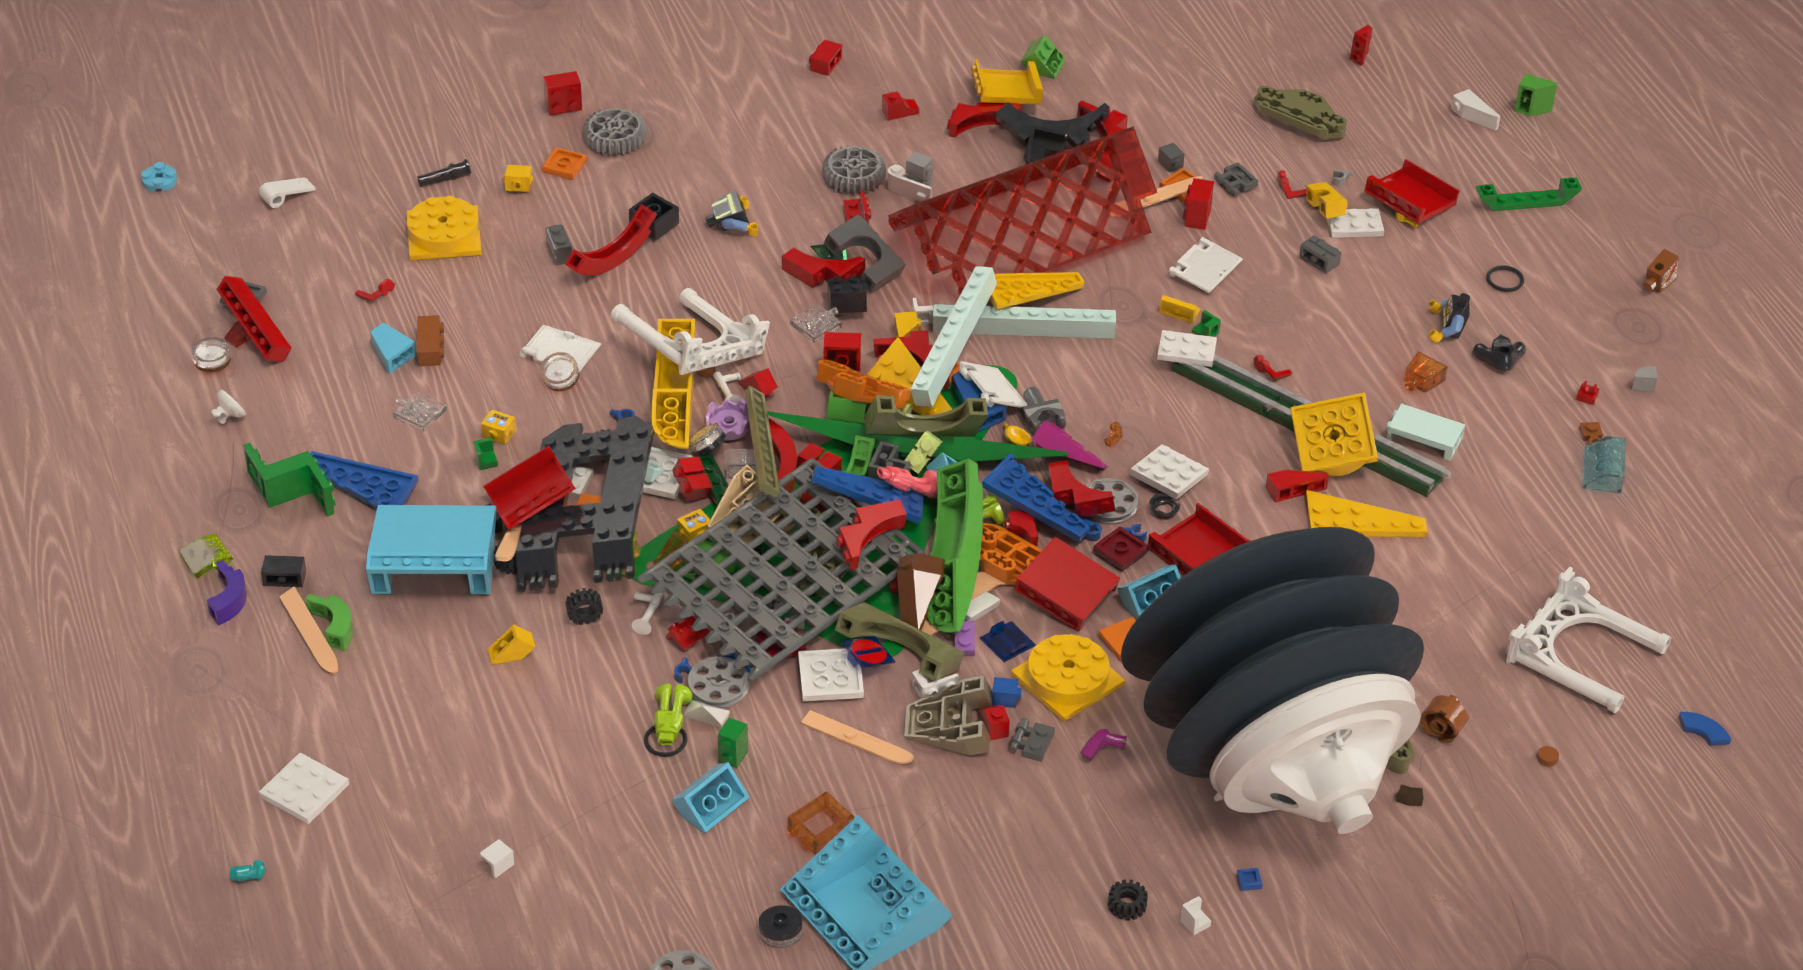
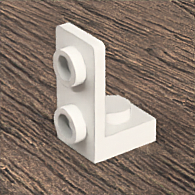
M919 670L912 672V687L920 699L928 695L931 697L942 693L941 689L948 687V689L959 685V675L957 673L929 682L926 676L919 673Z

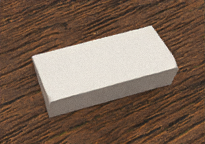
M987 591L971 600L964 621L978 620L998 608L1001 600Z

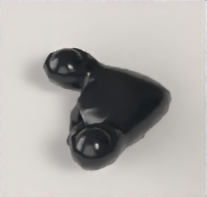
M1502 334L1493 340L1491 348L1482 343L1476 344L1473 348V354L1477 358L1486 360L1490 365L1504 372L1511 370L1518 359L1526 352V347L1522 342H1515L1512 345L1511 340Z

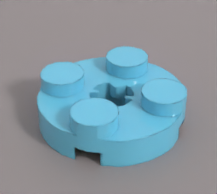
M156 162L154 166L141 172L143 186L149 191L156 192V189L166 191L173 188L177 183L176 170L169 165H165L163 162Z

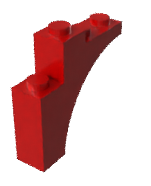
M928 330L910 331V336L899 337V339L922 368L933 345H929ZM897 337L873 339L875 357L883 355ZM949 376L943 388H950Z

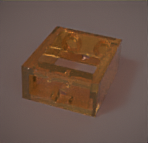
M826 791L788 816L787 830L792 837H796L802 843L805 849H809L816 855L854 819V815ZM823 811L835 823L815 835L803 823Z

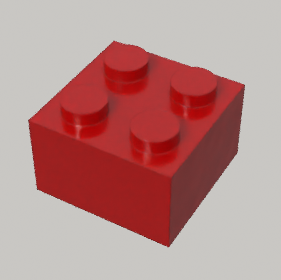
M577 71L543 76L545 105L549 115L582 110L581 82Z
M1193 178L1192 185H1188L1187 195L1184 200V206L1187 209H1184L1183 219L1186 220L1185 227L1206 230L1212 207L1214 181Z
M824 332L823 360H831L860 372L862 333Z

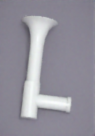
M717 371L713 374L726 399L738 403L742 398L739 395H732L726 382L740 380V373L736 372L735 374L722 376Z
M636 591L635 600L650 602L643 617L632 622V628L636 633L648 635L651 632L652 628L649 620L664 596L663 592L649 595Z

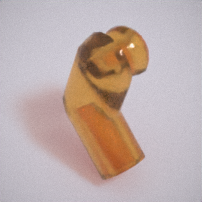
M1119 422L1110 424L1111 435L1104 440L1105 444L1109 447L1120 441L1123 437V430Z

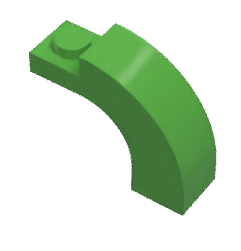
M856 435L849 466L846 471L842 472L868 477V466L872 460L875 439Z
M308 594L305 601L310 613L331 621V624L325 631V638L330 647L345 651L353 638L352 616L349 607L342 599L332 594L327 599Z

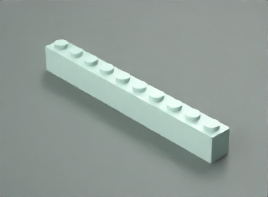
M976 266L910 388L916 406L933 407L997 285L992 267Z
M934 304L933 333L941 332L955 305ZM985 306L971 334L1115 339L1116 310L1006 307L996 310L994 306Z

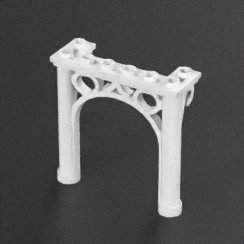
M686 288L679 296V302L714 325L722 335L717 340L702 343V338L691 339L690 334L686 331L676 333L674 340L652 328L623 304L615 306L611 312V318L615 322L627 327L679 366V374L681 375L763 354L770 325L769 321L759 322L754 314L744 316L742 323L734 322L699 297L691 288Z
M1569 567L1565 573H1560L1557 579L1559 585L1554 592V596L1547 599L1544 608L1537 611L1533 621L1529 620L1526 627L1520 624L1516 630L1513 629L1508 638L1510 644L1505 652L1507 654L1506 663L1510 664L1517 661L1606 706L1607 710L1617 713L1625 696L1566 667L1560 662L1553 648V642L1557 635L1565 628L1574 624L1585 622L1598 623L1660 654H1664L1671 642V636L1665 633L1660 634L1601 605L1599 601L1587 593L1590 590L1589 583L1582 577H1574L1575 572H1573V568ZM1570 610L1574 615L1564 616L1561 614V611ZM1555 616L1557 621H1550ZM1543 630L1546 636L1539 635V633ZM1542 644L1546 646L1545 649L1539 650Z

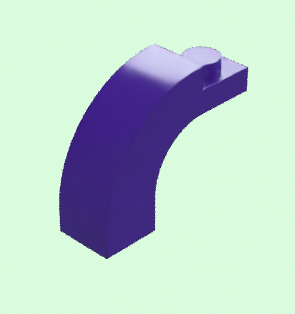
M224 560L216 563L218 577L226 588L220 594L207 599L209 614L218 626L234 618L243 609L247 599L245 579L241 569L234 571L231 566L228 567Z

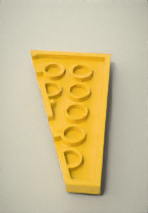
M1079 272L994 274L997 285L989 299L995 309L998 310L1081 289L1084 287L1085 281Z
M897 337L866 375L896 383L911 391L910 388L921 367L899 337ZM912 393L910 394V400L906 402V404L908 403L913 406L912 412L917 415H934L952 410L941 393L938 395L933 407L916 406Z
M1306 490L1310 528L1343 527L1355 530L1366 537H1427L1425 518Z

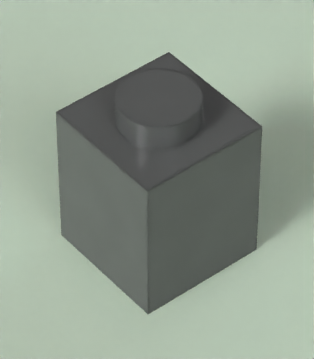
M1173 142L1159 147L1158 162L1168 172L1183 168L1185 154Z

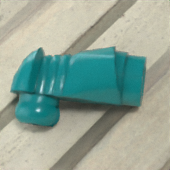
M255 860L253 866L231 867L230 880L242 882L248 879H257L259 881L265 874V864L261 860Z

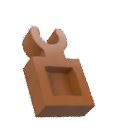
M1599 422L1580 423L1579 429L1583 441H1588V449L1592 450L1593 444L1602 449L1603 433Z

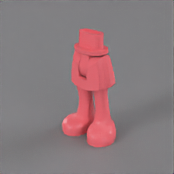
M890 466L877 468L879 478L884 479L895 488L905 492L910 488L925 495L927 498H938L937 473L934 470H927L922 478L912 476L906 469Z

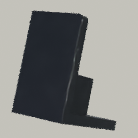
M1033 125L1024 155L1025 163L1042 167L1046 151L1063 155L1067 143L1066 132Z

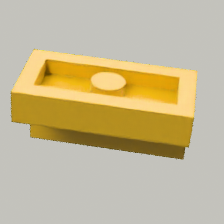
M1165 295L1160 300L1159 313L1192 324L1201 312V308L1196 305Z

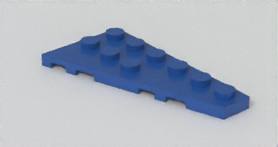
M314 451L310 452L312 457H316L319 468L324 470L327 481L330 480L332 485L376 509L378 505H405L418 483V475Z
M1011 453L982 481L983 488L1077 542H1080L1089 532L1090 527L1075 513H1070L1065 508L1066 504L1063 501L1055 499L1054 493L1036 476L1030 475L1022 463L1018 464L1014 460L1015 456Z
M815 466L812 472L811 482L869 505L901 500L907 514V520L919 524L922 519L924 495L910 488L905 492L895 488L885 480Z

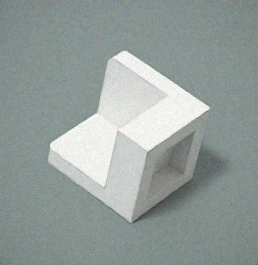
M912 298V312L916 311L917 318L921 319V325L933 324V306H918L916 298Z
M499 839L480 852L481 858L491 865L492 876L495 878L514 865L513 850Z
M1199 896L1183 904L1180 922L1193 936L1211 926V920L1201 910L1202 899Z

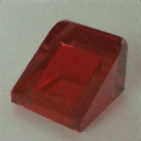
M238 321L224 337L227 342L236 348L251 339Z

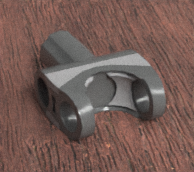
M1029 387L1024 391L1023 396L1028 405L1022 406L1020 412L1022 420L1031 434L1034 435L1039 429V425L1044 421L1052 422L1061 429L1065 428V414L1058 399L1045 401L1036 387Z

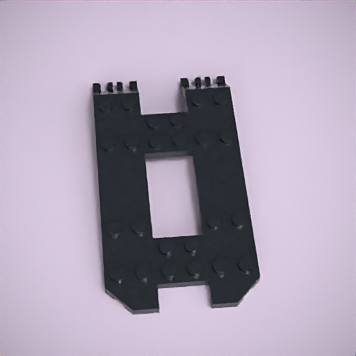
M637 416L618 418L616 430L584 434L582 423L567 424L542 439L540 450L550 446L571 481L576 464L609 460L600 503L566 506L568 493L523 521L516 549L518 592L526 590V580H531V590H537V586L539 589H544L545 578H550L549 586L551 588H557L559 575L556 550L559 538L594 534L592 549L594 561L593 579L595 583L602 582L603 572L607 571L606 579L608 582L613 581L614 575L615 580L619 581L622 579L623 569H626L625 575L627 579H634L633 538L654 436V429L651 424Z

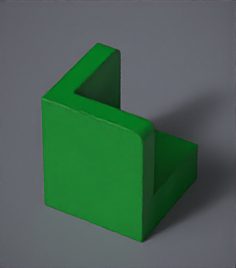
M1204 310L1201 315V322L1192 328V333L1215 337L1220 333L1221 319Z
M492 438L473 441L475 459L479 470L498 467Z

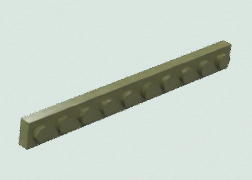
M749 386L745 390L759 489L765 495H771L776 498L780 490L765 395Z

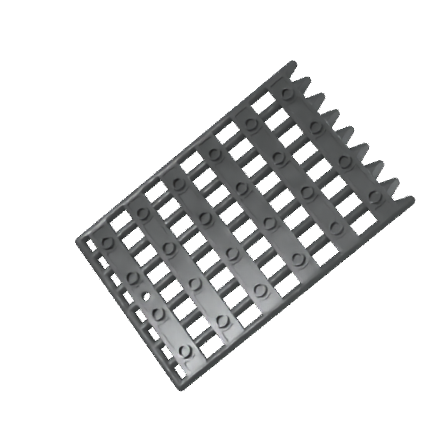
M814 458L809 459L778 480L780 493L776 498L771 495H765L762 492L637 577L638 582L648 580L655 582L650 590L651 595L666 592L669 595L664 602L665 607L680 604L682 609L678 613L679 619L693 616L696 621L691 627L692 631L707 628L710 633L705 639L706 643L716 641L724 643L719 651L720 656L735 653L738 657L733 663L734 668L747 665L752 669L747 676L749 681L757 679L836 622L840 612L861 604L897 578L899 557L912 554L907 548L914 553L926 555L919 546L896 528L884 532L868 542V545L863 548L860 554L858 568L850 570L848 563H845L843 560L841 547L837 546L836 536H838L837 533L840 527L853 525L852 518L850 517L855 516L857 507L851 503L852 501L859 507L870 505L849 496L844 497L839 492L811 482L813 472L811 467L825 468ZM793 480L800 487L789 493L783 486ZM808 492L813 499L803 505L796 498ZM765 499L772 506L760 512L755 506ZM820 503L827 510L816 516L810 509ZM779 511L785 518L774 524L768 517ZM835 515L840 522L830 528L824 521ZM735 519L744 524L734 532L726 526ZM793 523L799 529L788 536L782 529ZM751 530L757 537L746 544L739 537ZM806 534L813 541L802 548L795 541ZM893 536H895L899 541H901V543L897 542L893 538ZM708 538L715 545L704 552L697 545ZM764 542L771 549L760 556L753 549ZM820 546L827 553L816 560L809 553ZM722 550L729 557L718 564L711 557ZM876 550L882 557L871 563L865 556ZM778 554L785 561L774 568L767 561ZM680 558L686 565L675 572L668 565ZM834 558L840 565L829 571L823 564ZM889 561L896 569L885 575L879 568ZM736 562L742 569L731 576L724 569ZM792 566L798 573L787 579L781 572ZM693 570L700 577L688 584L681 577ZM848 570L854 577L843 583L837 576ZM750 574L756 581L745 588L738 581ZM806 578L812 585L801 591L795 584ZM861 581L868 589L857 595L851 588ZM707 582L713 589L702 596L695 589ZM761 586H764L770 593L759 600L752 593ZM817 590L826 595L817 603H814L809 598ZM721 594L727 601L715 608L709 601ZM777 598L784 605L773 612L766 605ZM831 602H834L840 609L829 616L822 609ZM734 606L741 613L729 620L723 613ZM791 610L798 617L786 624L779 617ZM748 618L755 625L746 632H743L737 625ZM805 622L812 629L800 636L793 629ZM762 630L768 638L757 645L751 637ZM776 643L783 650L771 657L764 650Z

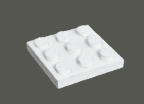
M1162 444L1130 469L1129 475L1178 499L1208 475L1209 469Z
M651 447L649 460L664 467L665 470L653 482H644L643 493L675 499L680 490V484H678L673 476L672 469L678 459L693 456Z
M852 648L798 651L803 701L864 698L860 659L852 652Z
M299 753L259 791V796L309 824L349 785V779L310 757Z

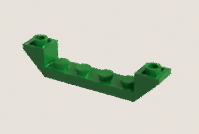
M1577 177L1560 179L1557 190L1497 194L1493 184L1476 185V190L1480 199L1494 211L1562 206L1581 192L1582 187Z

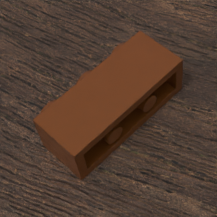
M439 315L417 316V355L419 366L441 365V358H444V347H441L444 345V334H441L444 333V322H440Z

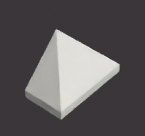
M692 700L684 713V717L722 728L730 711Z

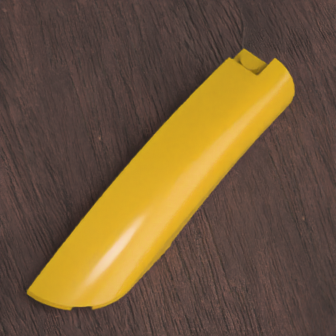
M658 319V332L667 338L674 340L675 334L682 331L688 332L691 339L695 338V319ZM657 350L652 398V426L655 434L664 443L675 448L689 450L694 372L683 375L679 374V366Z

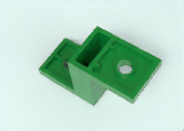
M251 443L243 445L247 473L269 508L313 493L327 516L335 514L334 505H336V502L332 495L334 491L332 482L330 480L327 481L324 470L319 468L316 457H312L309 451L267 465L264 460L261 461L258 449H254Z

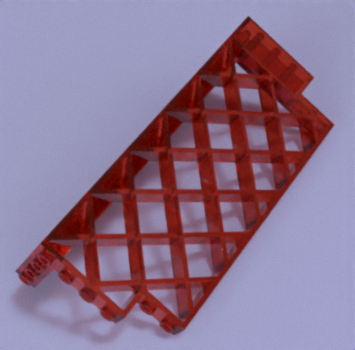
M1133 126L913 204L889 214L888 222L894 232L915 226L914 231L921 242V251L926 256L929 271L934 275L951 268L952 278L958 286L960 297L967 284L962 268L973 272L977 266L964 259L972 239L990 248L983 267L993 268L998 253L1017 262L1013 273H1023L1025 267L1034 271L1033 273H1044L1152 233L1140 199L1158 192ZM1109 155L1114 170L1100 163L1101 158ZM1083 164L1088 166L1081 185L1062 176L1067 170ZM1096 171L1114 180L1106 199L1088 190ZM1045 178L1051 180L1044 198L1025 189L1026 185ZM1058 185L1077 194L1070 212L1051 203ZM1120 188L1129 211L1114 204ZM1009 191L1013 193L1006 212L987 203L989 198ZM1021 198L1040 207L1032 226L1013 217ZM1084 199L1102 207L1096 226L1078 218ZM969 205L975 206L968 226L949 217L950 212ZM983 211L1002 221L994 240L975 231ZM1047 212L1066 221L1058 240L1040 231ZM1110 213L1128 221L1121 240L1104 232ZM934 218L937 220V223L930 237L925 221ZM945 225L964 234L956 254L937 245ZM1010 225L1028 234L1021 254L1002 245ZM1073 226L1092 235L1084 254L1066 245ZM1036 239L1054 248L1047 268L1029 259ZM1100 240L1109 244L1096 249ZM1062 254L1071 257V259L1059 263ZM937 255L953 263L941 268Z

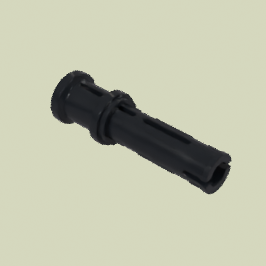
M464 159L463 162L449 164L447 168L417 176L421 187L450 177L456 179L457 176L466 173L469 175L471 174V168L468 160Z

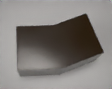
M1401 784L1396 802L1408 806H1422L1424 798L1423 788L1409 787Z

